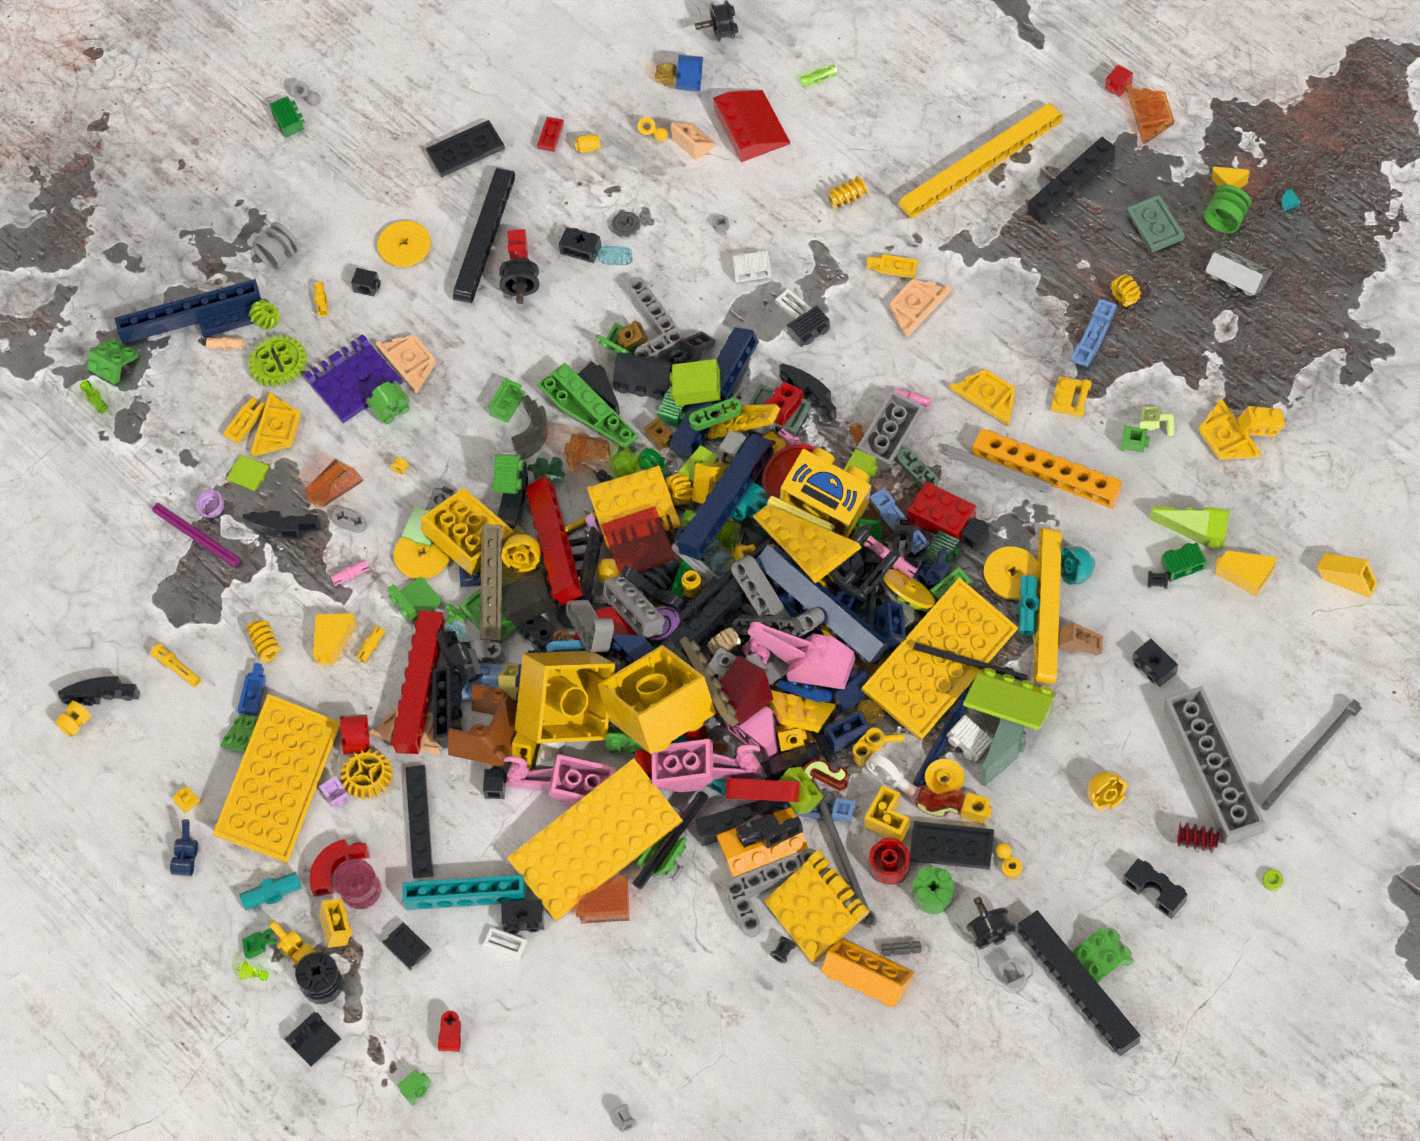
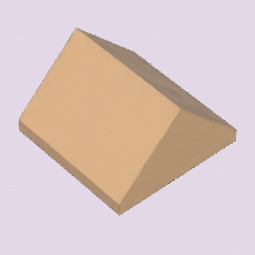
M672 122L671 124L672 140L695 160H698L716 145L710 137L693 123Z

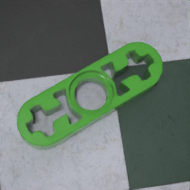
M730 398L695 411L689 417L690 426L692 429L699 431L735 418L741 414V403L738 399ZM713 411L721 413L717 418L710 416Z

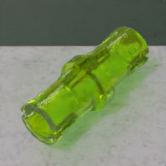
M833 64L824 69H816L815 72L801 76L802 84L804 87H807L817 82L822 83L823 80L837 75L836 67Z
M83 381L79 387L87 396V401L93 404L98 413L106 412L108 405L101 398L100 392L94 389L90 381Z

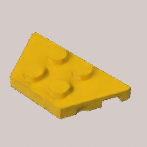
M987 369L981 370L975 375L965 377L964 381L960 383L950 384L949 390L1008 426L1010 424L1016 387Z
M269 392L251 449V455L254 457L292 447L302 416L299 410L290 407L287 402L281 401L272 392Z
M1220 399L1216 407L1208 414L1207 419L1199 427L1198 432L1218 460L1261 457V451L1249 435L1241 434L1238 420L1224 401Z
M771 690L774 700L770 702L769 708L782 725L819 732L836 707V704L816 702L793 694Z

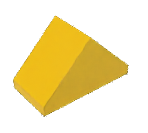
M1213 167L1211 180L1217 186L1225 184L1242 188L1248 183L1250 170Z

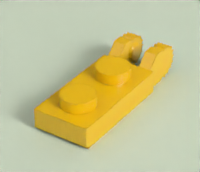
M252 397L223 432L224 438L240 445L263 414L266 403L260 402L253 411L257 404V399Z

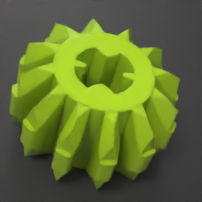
M261 299L252 305L249 316L251 317L250 321L255 322V326H260L261 330L265 328L269 331L277 326L281 314L279 313V308L274 306L275 303L271 304L269 300L264 301Z

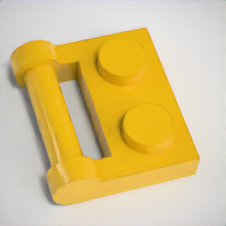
M1059 376L1051 411L1083 417L1088 390L1091 389L1092 382L1086 379L1076 380ZM1076 388L1081 389L1077 406L1072 407Z

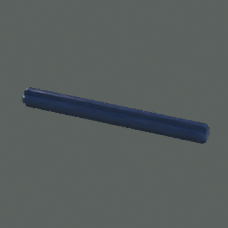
M965 689L917 773L913 785L917 786L918 789H922L926 783V769L932 762L939 759L947 745L949 738L946 735L963 716L967 708L963 706V703L969 692L968 689Z

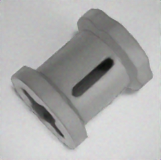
M622 1104L611 1112V1115L618 1121L621 1132L628 1131L637 1124L636 1120L631 1117L627 1104Z

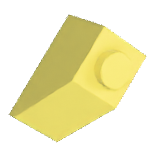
M507 663L498 675L499 689L506 691L513 700H516L517 691L519 692V687L515 686L516 675H518L519 664Z

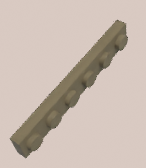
M481 525L480 640H501L502 525Z
M685 636L680 640L683 649L695 670L705 677L711 699L721 717L733 727L738 723L735 716L736 710L731 704H728V696L720 690L722 685L713 677L715 673L711 667L706 665L708 660L699 652L700 646L695 640L691 642Z

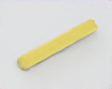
M771 496L767 501V505L835 532L836 526L781 499Z

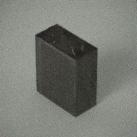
M541 569L502 587L501 604L505 607L503 614L506 620L511 621L514 626H518L556 608L554 598L550 593L551 586Z

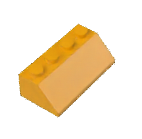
M791 806L773 813L780 825L785 820L796 817ZM737 827L716 835L728 871L733 878L808 849L803 832L769 849L766 848L762 840L758 844L744 848L737 837Z
M841 938L828 951L821 969V973L825 974L828 978L838 980L848 988L857 989L863 992L865 996L874 997L884 1005L895 1007L901 1001L915 974L914 971L844 938Z

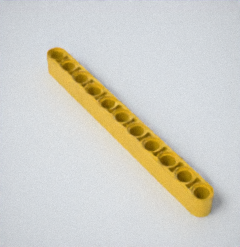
M1052 103L1046 104L906 194L899 201V207L910 218L918 216L1057 126L1063 120L1064 115Z

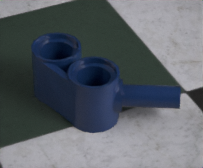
M944 548L939 549L937 560L932 565L922 563L912 578L925 587L939 584L950 571V566L945 561L947 550Z
M183 819L181 821L182 837L175 840L174 855L177 857H172L170 873L171 875L192 876L195 858L198 853V841L192 840L190 837V821Z

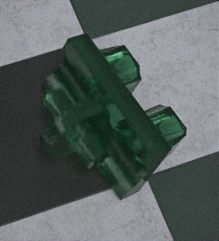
M552 457L550 464H548L549 462L545 458H537L535 464H528L527 470L533 472L535 481L544 476L549 481L564 479L565 473L561 470L563 462L558 457Z

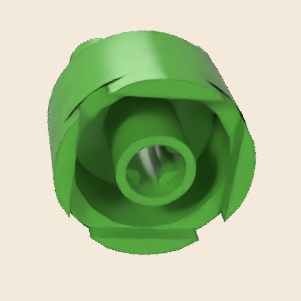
M393 381V384L390 382L381 384L372 392V398H367L368 406L379 421L384 422L386 425L393 422L395 416L398 414L403 415L410 409L408 406L410 399L397 381Z
M928 867L919 870L913 881L914 902L926 913L938 914L943 912L944 909L952 904L954 898V883L950 873L938 867Z

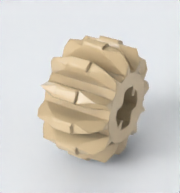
M728 628L712 638L707 646L714 656L719 647L731 653L741 644V640L736 631Z

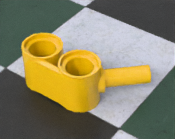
M878 728L869 729L853 747L854 762L859 766H865L869 757L875 752L880 751L885 743L905 741L904 733L884 735ZM872 738L879 739L877 742L870 741ZM865 752L866 755L860 756L858 753Z
M275 920L269 922L268 925L279 937V942L276 944L277 947L297 965L304 956L316 952L308 943H304L293 930L285 932Z

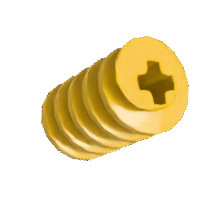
M856 176L854 180L849 179L848 183L843 182L841 186L836 185L835 189L829 188L828 199L836 211L837 204L843 208L844 201L850 205V198L856 202L857 195L860 199H863V193L868 195V191L864 181L859 176Z
M255 621L246 627V631L251 638L260 661L263 663L273 661L277 654L281 652V646L278 645L279 642L275 639V634L272 633L273 629L270 627L269 621Z

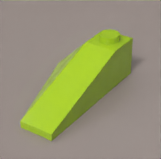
M1151 507L1150 520L1204 546H1209L1212 549H1223L1230 510L1214 507H1204V510H1194L1193 507H1187L1185 510H1178L1175 507Z

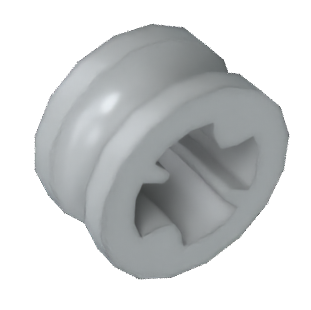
M717 215L713 219V229L718 233L728 230L729 219L724 215Z
M676 862L674 868L668 872L666 877H672L675 882L684 866H679L678 862Z

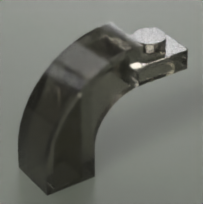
M529 395L521 398L531 423L524 432L511 438L513 448L517 455H521V460L533 456L541 449L549 431L544 406L538 407L536 401L531 400Z

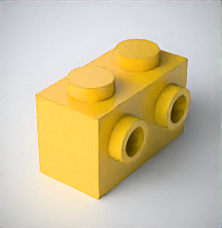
M1248 406L1238 417L1240 431L1243 435L1275 437L1285 426L1282 409Z
M342 898L322 901L318 914L327 948L346 946L349 937L352 936V929L348 924L347 910L344 908Z

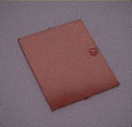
M655 506L601 524L619 574L625 565L640 572L676 559Z

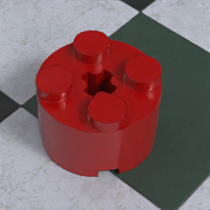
M367 714L340 716L343 755H350L354 752L360 754L361 750L367 753L370 748Z
M884 838L871 848L869 866L874 880L887 885L901 883L905 880L910 870V854L907 847L900 840Z

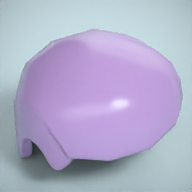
M208 489L200 494L196 500L198 512L206 518H214L220 515L224 509L225 502L223 496L217 490Z

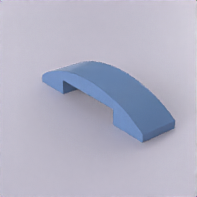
M1099 299L1084 336L1070 359L1071 362L1088 368L1108 331L1117 308L1116 304Z
M882 488L870 496L869 500L882 521L894 535L896 518H907L895 505L896 501L885 488ZM914 529L911 553L916 555L930 546V543L919 530L916 531Z
M836 798L835 801L832 800L826 803L833 821L845 822L852 820L856 801ZM785 801L774 802L775 808L780 810L791 806L789 802ZM819 807L813 809L810 813L798 815L824 820Z

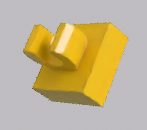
M188 786L180 789L172 797L184 814L200 803L199 798Z

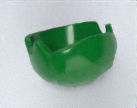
M646 448L639 454L638 462L642 471L660 466L663 472L667 465H664L665 457H660L659 453L654 449Z

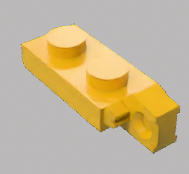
M882 254L878 258L868 256L866 268L882 274L915 279L918 260Z

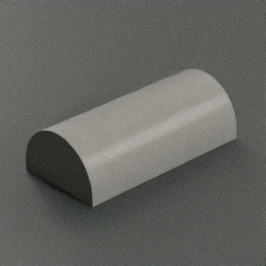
M891 390L856 449L876 457L878 469H888L921 415L924 406Z

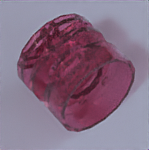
M360 859L348 860L339 866L334 875V886L344 903L350 908L366 909L374 905L379 899L382 891L381 882L372 866L366 861Z

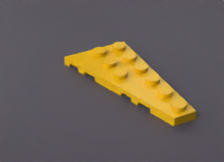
M766 505L753 515L755 521L814 583H817L861 548L860 544L771 505Z

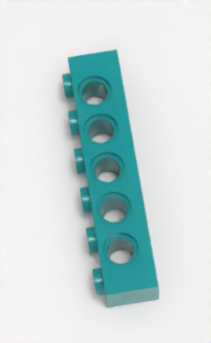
M523 875L402 882V901L406 910L501 904V902L526 900V883Z

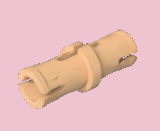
M223 336L222 338L208 337L206 347L207 349H223L224 351H228V349H244L245 340L244 338H228V336Z

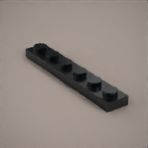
M425 765L405 767L412 874L414 879L432 877L434 875Z

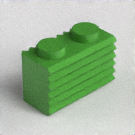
M495 454L493 492L516 494L518 490H521L522 479L519 478V472L523 470V460L520 459L521 455Z

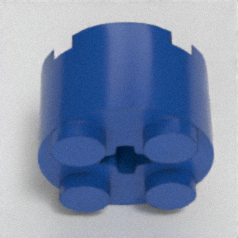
M691 55L678 56L676 90L700 92L703 57Z

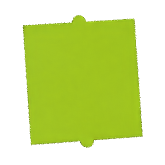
M240 455L235 465H232V470L227 476L226 481L255 492L261 481H264V476L270 467Z

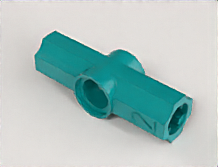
M1031 575L1020 577L1019 603L1016 607L1019 613L1018 633L1024 636L1036 634L1037 609L1040 605L1037 598L1038 578Z
M295 871L277 879H265L260 882L259 886L242 892L239 895L243 907L247 911L264 903H277L282 899V896L300 890L302 886Z

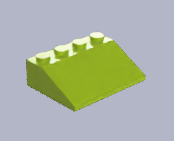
M985 668L981 669L977 674L963 706L1039 730L1051 715L1057 693L1053 692L1049 687H1038L1030 681H1019L1012 675H1001L993 669Z

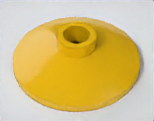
M939 759L932 762L926 769V785L937 795L944 796L941 794L953 790L960 791L964 785V771L953 760ZM946 778L948 782H942L941 779Z

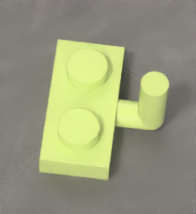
M1161 406L1142 407L1140 429L1155 430L1160 428V421H1166L1167 435H1174L1173 414L1161 413Z

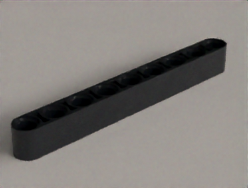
M495 169L453 290V300L472 303L475 298L514 184L515 171Z

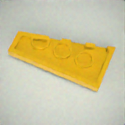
M776 404L741 405V414L739 416L713 425L707 436L712 440L727 436L730 430L736 433L773 424L780 408Z

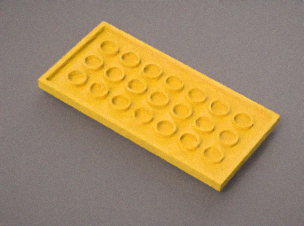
M958 578L861 690L921 741L972 683L981 669L913 650L914 643L917 642L989 663L1017 631L1018 627L962 579Z
M268 694L212 836L287 864L340 727V722Z
M633 758L508 856L507 859L517 872L524 876V881L537 898L542 899L544 907L557 922L680 825L683 820L658 788L652 784L650 778Z

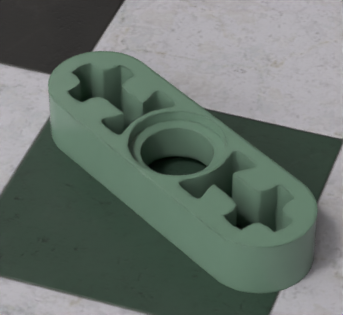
M903 448L898 452V464L921 488L925 484L926 479L929 482L933 481V485L938 487V477L911 449ZM902 456H909V461L906 458L902 459ZM915 467H920L923 469V472L915 474L912 470Z

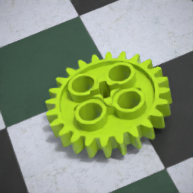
M282 334L277 339L273 335L272 340L266 337L265 343L259 341L260 347L254 346L256 352H250L251 357L248 358L250 374L260 385L265 384L266 388L270 384H272L273 389H275L277 384L281 388L283 383L289 386L290 380L296 382L295 376H302L300 371H305L304 365H307L306 359L308 357L304 346H302L300 341L297 342L295 337L291 339L289 335L285 339ZM272 350L275 351L283 367V373L280 371L273 357V354L271 352Z

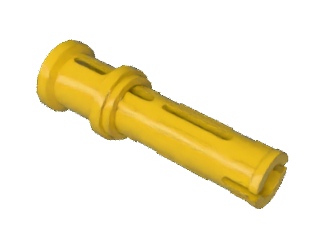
M157 643L151 649L150 656L158 659L163 667L172 669L194 688L200 684L202 678L180 662L174 652H169L164 648V644ZM179 668L184 670L188 674V676L185 673H183Z

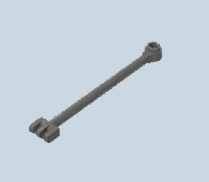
M1353 699L1275 790L1270 793L1262 804L1263 810H1268L1343 723L1351 715L1355 717L1360 712L1362 707L1359 706L1360 703Z
M824 788L823 793L825 796L814 809L819 807L855 898L860 899L861 905H865L869 910L826 804L832 800L827 788ZM869 910L868 915L861 920L864 927L871 928L870 923H866L869 917L873 918L872 925H876L877 917L873 911Z

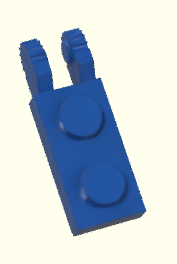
M788 679L779 680L778 688L812 701L828 702L832 698L831 691L827 689H814L812 684H801L788 681Z

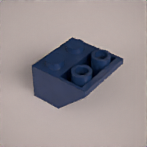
M615 634L612 636L610 649L614 653L617 652L628 665L655 650L643 636Z
M853 665L845 689L819 685L817 687L820 690L827 689L831 691L832 698L830 702L836 704V708L847 712L867 696L861 688L869 680L866 671Z

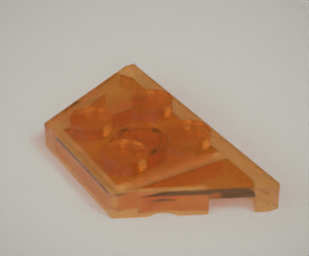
M1131 85L1126 86V92L1143 144H1146L1174 125L1173 114L1165 92L1152 91L1147 88L1138 90L1133 89Z

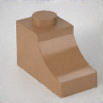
M1071 623L1059 629L1058 648L1071 654L1074 652L1090 653L1096 656L1102 654V635L1076 623Z

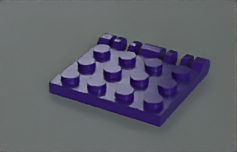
M363 334L356 338L358 343L354 340L350 342L352 348L357 352L353 356L348 348L345 346L341 348L347 360L339 351H336L327 357L333 369L325 360L320 362L322 368L327 372L323 376L315 366L311 368L313 374L309 370L302 374L306 382L342 424L368 407L367 398H372V392L378 386L385 382L393 384V381H397L399 385L403 383L402 379L374 349Z

